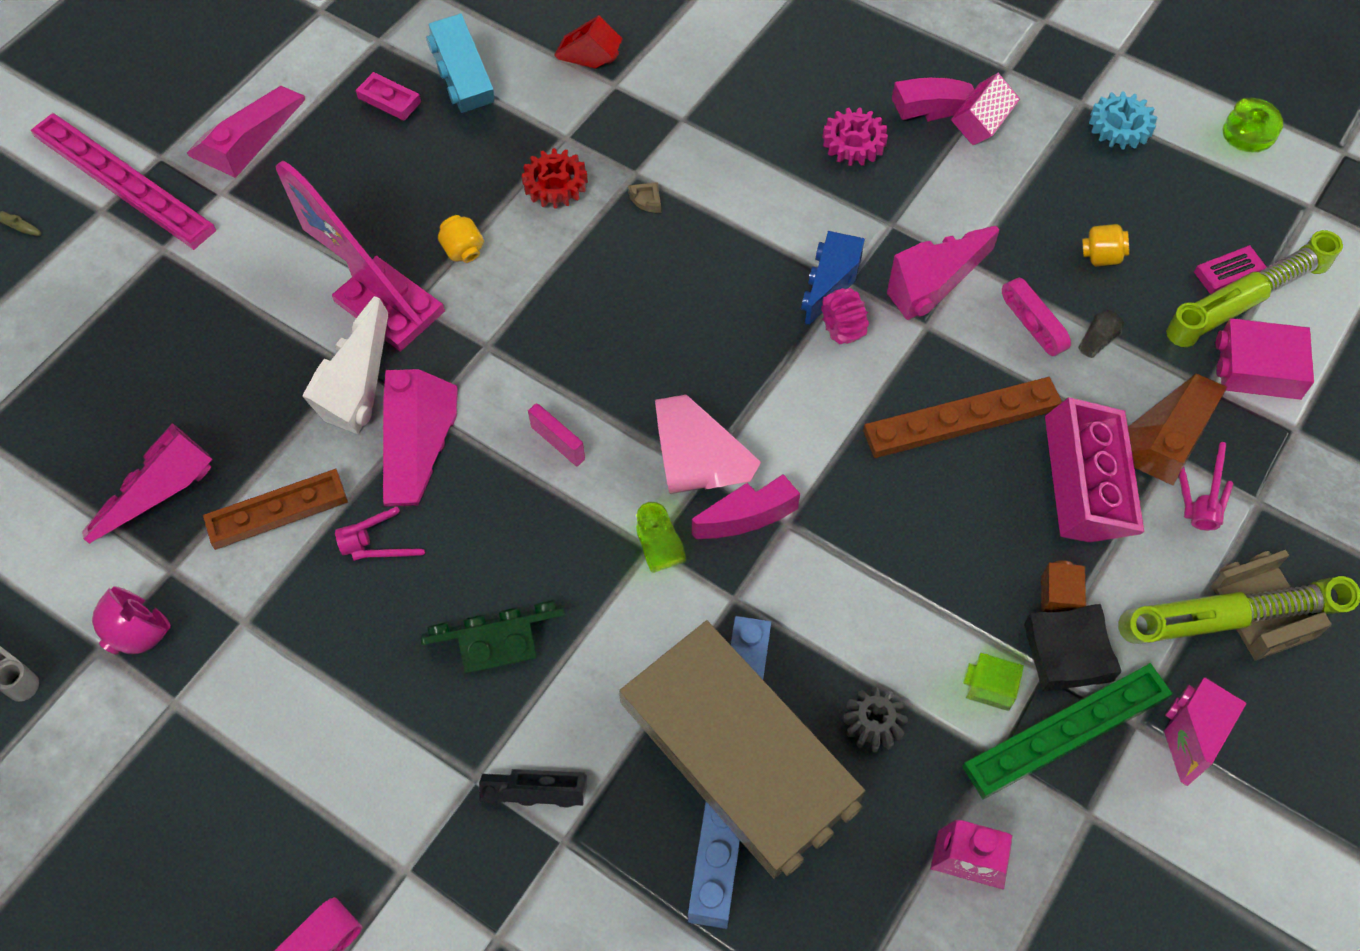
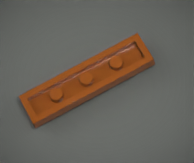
M333 469L203 515L210 543L216 550L348 503V499L337 469Z

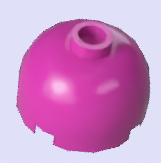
M113 586L111 589L108 588L97 603L92 616L94 630L101 639L99 642L100 646L115 655H118L119 652L141 654L153 649L162 640L171 625L157 608H154L151 613L143 606L146 600L117 586Z

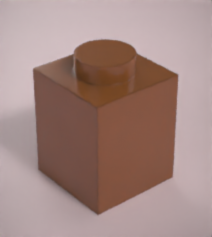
M1063 560L1053 563L1049 562L1041 576V612H1063L1085 607V566L1073 565L1072 562Z

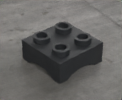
M1101 604L1088 605L1063 612L1030 613L1026 619L1024 627L1042 692L1114 682L1122 672L1119 661L1109 642Z

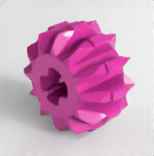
M852 288L838 289L823 297L821 311L824 318L822 320L825 322L826 330L830 333V338L838 344L855 342L867 335L869 322L867 320L868 312L864 308L865 302L860 300V294Z

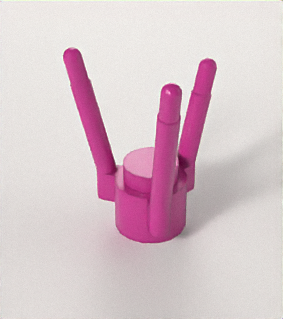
M1220 442L1210 495L1199 496L1197 501L1193 503L1185 467H1183L1179 475L1185 504L1184 517L1192 519L1191 525L1200 530H1216L1220 528V525H1223L1224 512L1233 487V482L1227 481L1219 501L1218 494L1226 451L1225 442Z
M398 507L384 511L360 523L335 530V537L341 554L343 556L352 554L354 561L370 557L422 556L425 554L424 549L364 550V546L370 545L367 528L396 516L400 511Z

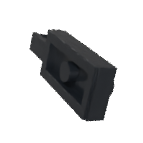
M512 769L510 775L482 774L479 781L480 802L497 805L501 802H513L524 806L535 804H556L564 808L574 805L583 806L587 788V774L585 772Z

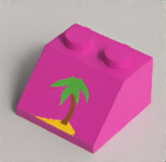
M1205 677L1195 688L1188 685L1179 698L1176 697L1165 714L1166 717L1170 718V721L1164 733L1180 782L1186 786L1213 764L1247 704Z

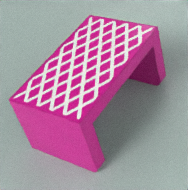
M996 73L977 85L952 117L951 121L972 145H976L993 136L1020 98L1002 76Z

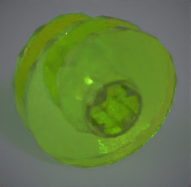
M1243 98L1235 104L1234 110L1228 115L1222 128L1223 136L1230 145L1246 152L1267 150L1275 144L1283 129V118L1280 111L1271 103L1258 98Z

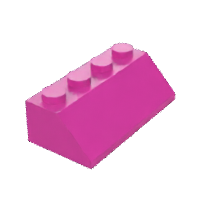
M1068 397L1045 416L1060 537L1085 542H1096L1142 534L1145 531L1125 410Z

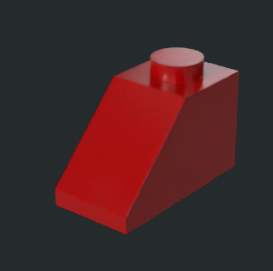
M598 15L565 35L554 56L558 60L596 69L605 63H612L619 54L618 48L623 38Z

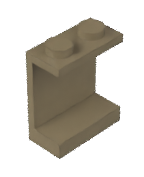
M1286 550L1275 554L1266 551L1253 557L1249 563L1240 565L1239 562L1231 563L1219 571L1220 576L1211 587L1216 595L1243 592L1245 595H1251L1253 593L1258 594L1259 592L1289 589L1291 587L1279 569L1289 557V554ZM1325 612L1311 617L1303 613L1302 615L1296 614L1295 616L1271 618L1264 621L1259 619L1258 622L1252 621L1251 625L1247 628L1236 630L1256 661L1317 639L1332 623Z

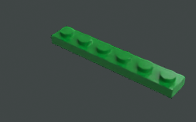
M1149 663L970 759L962 767L984 800L1164 702L1173 693L1152 664Z

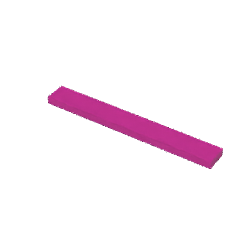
M55 113L50 114L31 129L32 134L39 141L193 250L216 232L214 225Z

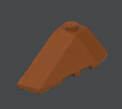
M1195 374L1129 425L1128 432L1134 468L1174 486L1223 397L1227 386Z

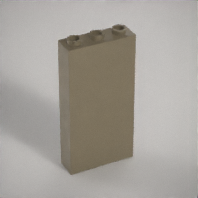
M708 620L704 621L619 690L620 703L773 879L782 872L786 876L794 872L805 860L801 855L810 846L813 845L816 849H819L833 836L834 832L831 828L839 820L843 819L847 823L863 808L860 802L866 790Z

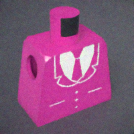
M955 820L938 830L930 869L1004 889L1011 853L1012 835L967 821Z

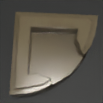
M658 182L628 185L629 197L637 207L648 212L661 213Z

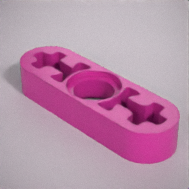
M1018 277L1002 286V295L1006 304L1047 354L1056 356L1070 348L1071 340L1067 330L1024 279Z

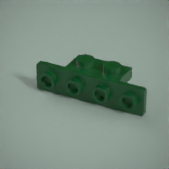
M555 600L534 604L535 610L520 612V608L502 610L499 612V617L485 620L484 615H477L463 619L464 625L449 627V622L428 626V632L422 634L420 638L421 644L427 645L458 638L465 673L535 659L537 655L530 623L564 616L563 604L556 605Z

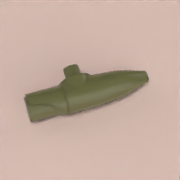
M4 211L0 212L1 223L28 235L41 236V232L35 226L22 220L20 216L10 215Z

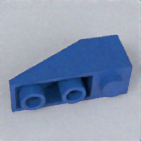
M828 231L825 243L819 242L815 260L819 261L818 267L812 266L808 285H812L811 292L805 291L801 310L806 311L805 324H811L822 313L823 297L833 293L835 290L847 289L856 281L865 238Z

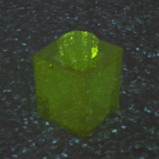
M980 652L975 664L968 663L965 671L963 684L969 686L966 698L1009 711L1017 698L1024 665Z

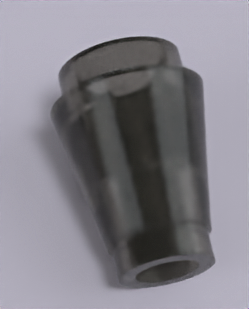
M1103 310L1101 313L1095 314L1081 343L1078 345L1080 352L1089 358H1094L1096 354L1122 334L1123 320L1110 310Z

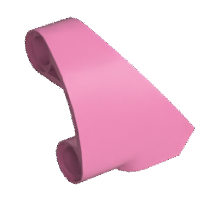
M684 394L655 400L661 450L670 494L751 482L761 461L690 397Z

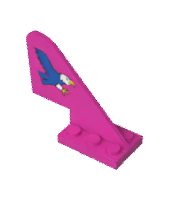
M281 161L276 165V171L302 229L347 262L352 277L332 294L334 302L357 318L374 296L380 298L389 312L384 340L401 352L445 312L443 304L378 256L371 259L314 187L294 167L285 161Z

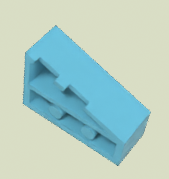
M462 13L429 23L430 35L426 36L427 44L436 60L441 78L446 80L448 85L447 91L452 104L457 103L461 113L494 103V89Z

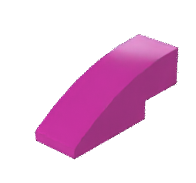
M949 78L909 79L894 83L892 101L902 120L925 115L929 122L954 116L973 92L974 87L970 83Z
M784 474L757 492L747 482L692 518V535L695 539H711L739 535L760 529L798 510L800 493Z

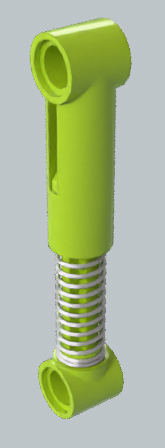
M1328 230L1317 231L1306 245L1290 256L1283 258L1260 272H1251L1195 303L1180 305L1166 330L1167 337L1177 346H1193L1200 336L1224 324L1230 318H1234L1264 302L1270 297L1271 293L1281 289L1283 286L1294 282L1309 272L1313 274L1326 273L1342 251L1343 241L1334 232Z
M1337 576L1315 581L1308 586L1278 589L1277 591L1272 590L1264 593L1259 592L1258 594L1245 595L1243 592H1234L1142 606L1126 610L1120 616L1118 629L1126 641L1132 644H1142L1247 628L1251 625L1252 621L1258 622L1259 619L1264 621L1265 619H1277L1278 617L1302 615L1303 613L1307 615L1309 612L1318 614L1325 612V614L1345 613L1354 610L1359 605L1360 589L1353 579L1346 576ZM1332 588L1338 595L1336 603L1331 598ZM1187 614L1192 616V621L1166 625L1165 618ZM1139 616L1143 617L1147 622L1145 634L1140 633L1137 629L1136 622Z

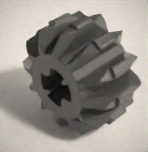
M877 686L872 689L871 696L861 689L857 693V700L850 699L847 702L846 708L849 712L844 714L843 722L850 725L846 732L848 737L859 736L858 748H862L868 742L871 743L873 753L878 751L880 743L889 750L894 745L893 739L901 740L903 738L904 731L901 727L906 726L908 718L900 714L904 708L903 702L891 703L893 698L892 691L887 692L885 697H882ZM869 715H871L873 719L881 718V724H879L876 720L869 721Z

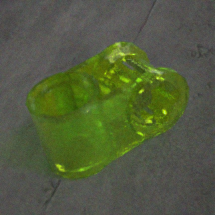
M647 502L641 505L636 515V532L650 571L656 573L685 563L686 555L682 542L673 528L665 507L657 502Z

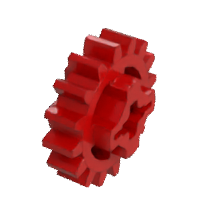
M553 148L551 154L548 155L542 150L540 151V158L531 156V164H524L525 173H522V182L525 194L531 195L533 203L540 199L542 207L552 203L553 207L557 208L560 202L569 206L570 198L578 201L580 199L579 192L586 191L585 183H588L585 163L584 161L579 162L577 154L569 157L568 150L566 149L561 154H557L556 148Z

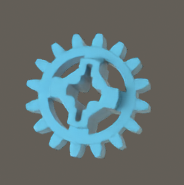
M1122 91L1120 97H1116L1111 92L1108 99L1100 97L1098 104H1094L1089 124L1093 125L1091 132L1093 134H1101L1099 137L1100 142L1106 139L1109 140L1110 147L1117 143L1120 144L1121 149L1125 150L1126 145L1130 144L1135 149L1139 142L1146 144L1148 138L1152 137L1157 121V116L1152 115L1155 110L1154 107L1146 108L1147 100L1144 99L1139 102L1136 100L1137 94L1126 97V93Z

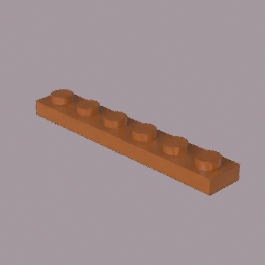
M1049 376L864 424L863 432L873 457L878 458L1047 414L1061 404L1062 401Z

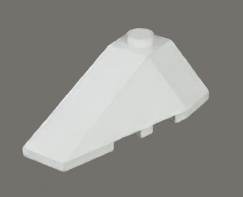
M374 296L353 322L350 337L348 339L341 337L337 342L336 350L338 352L332 360L324 359L303 394L304 399L323 421L355 434H359L362 426L369 422L374 404L389 314L378 297Z

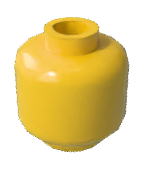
M454 215L442 222L437 238L450 260L469 263L479 257V250L483 246L484 239L471 218Z
M1119 224L1094 226L1089 231V238H1082L1083 257H1090L1093 266L1118 265L1123 262L1124 256H1129L1128 231H1123Z

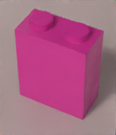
M1230 318L1223 331L1220 330L1218 332L1215 346L1217 350H1220V359L1217 364L1216 373L1218 377H1221V384L1227 386L1226 391L1302 400L1313 385L1314 372L1310 327Z

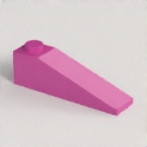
M279 86L205 132L187 154L195 160L236 178L305 101V97L286 87Z
M991 226L970 231L962 239L958 240L953 235L943 239L942 243L936 245L931 241L922 242L894 256L887 294L904 317L909 320L917 315L924 316L929 313L994 249L1000 231L999 228Z
M419 369L386 370L383 397L384 507L419 505L433 473L432 467L439 452H442L445 445L444 439L457 417V385Z
M172 423L144 454V467L141 470L137 469L134 472H130L123 480L124 483L120 488V491L123 493L119 498L116 495L111 496L82 531L83 540L90 544L186 488L194 479L200 481L210 470L211 466L209 463L212 458Z

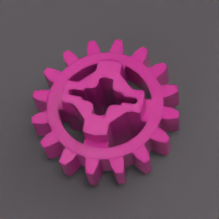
M846 108V114L836 111L835 118L829 117L827 119V126H824L823 146L829 148V156L838 155L837 162L847 159L850 166H852L854 161H858L862 166L865 159L874 162L876 154L882 156L888 138L886 134L887 125H881V117L873 119L872 111L863 114L862 108H858L857 112H852L850 108Z

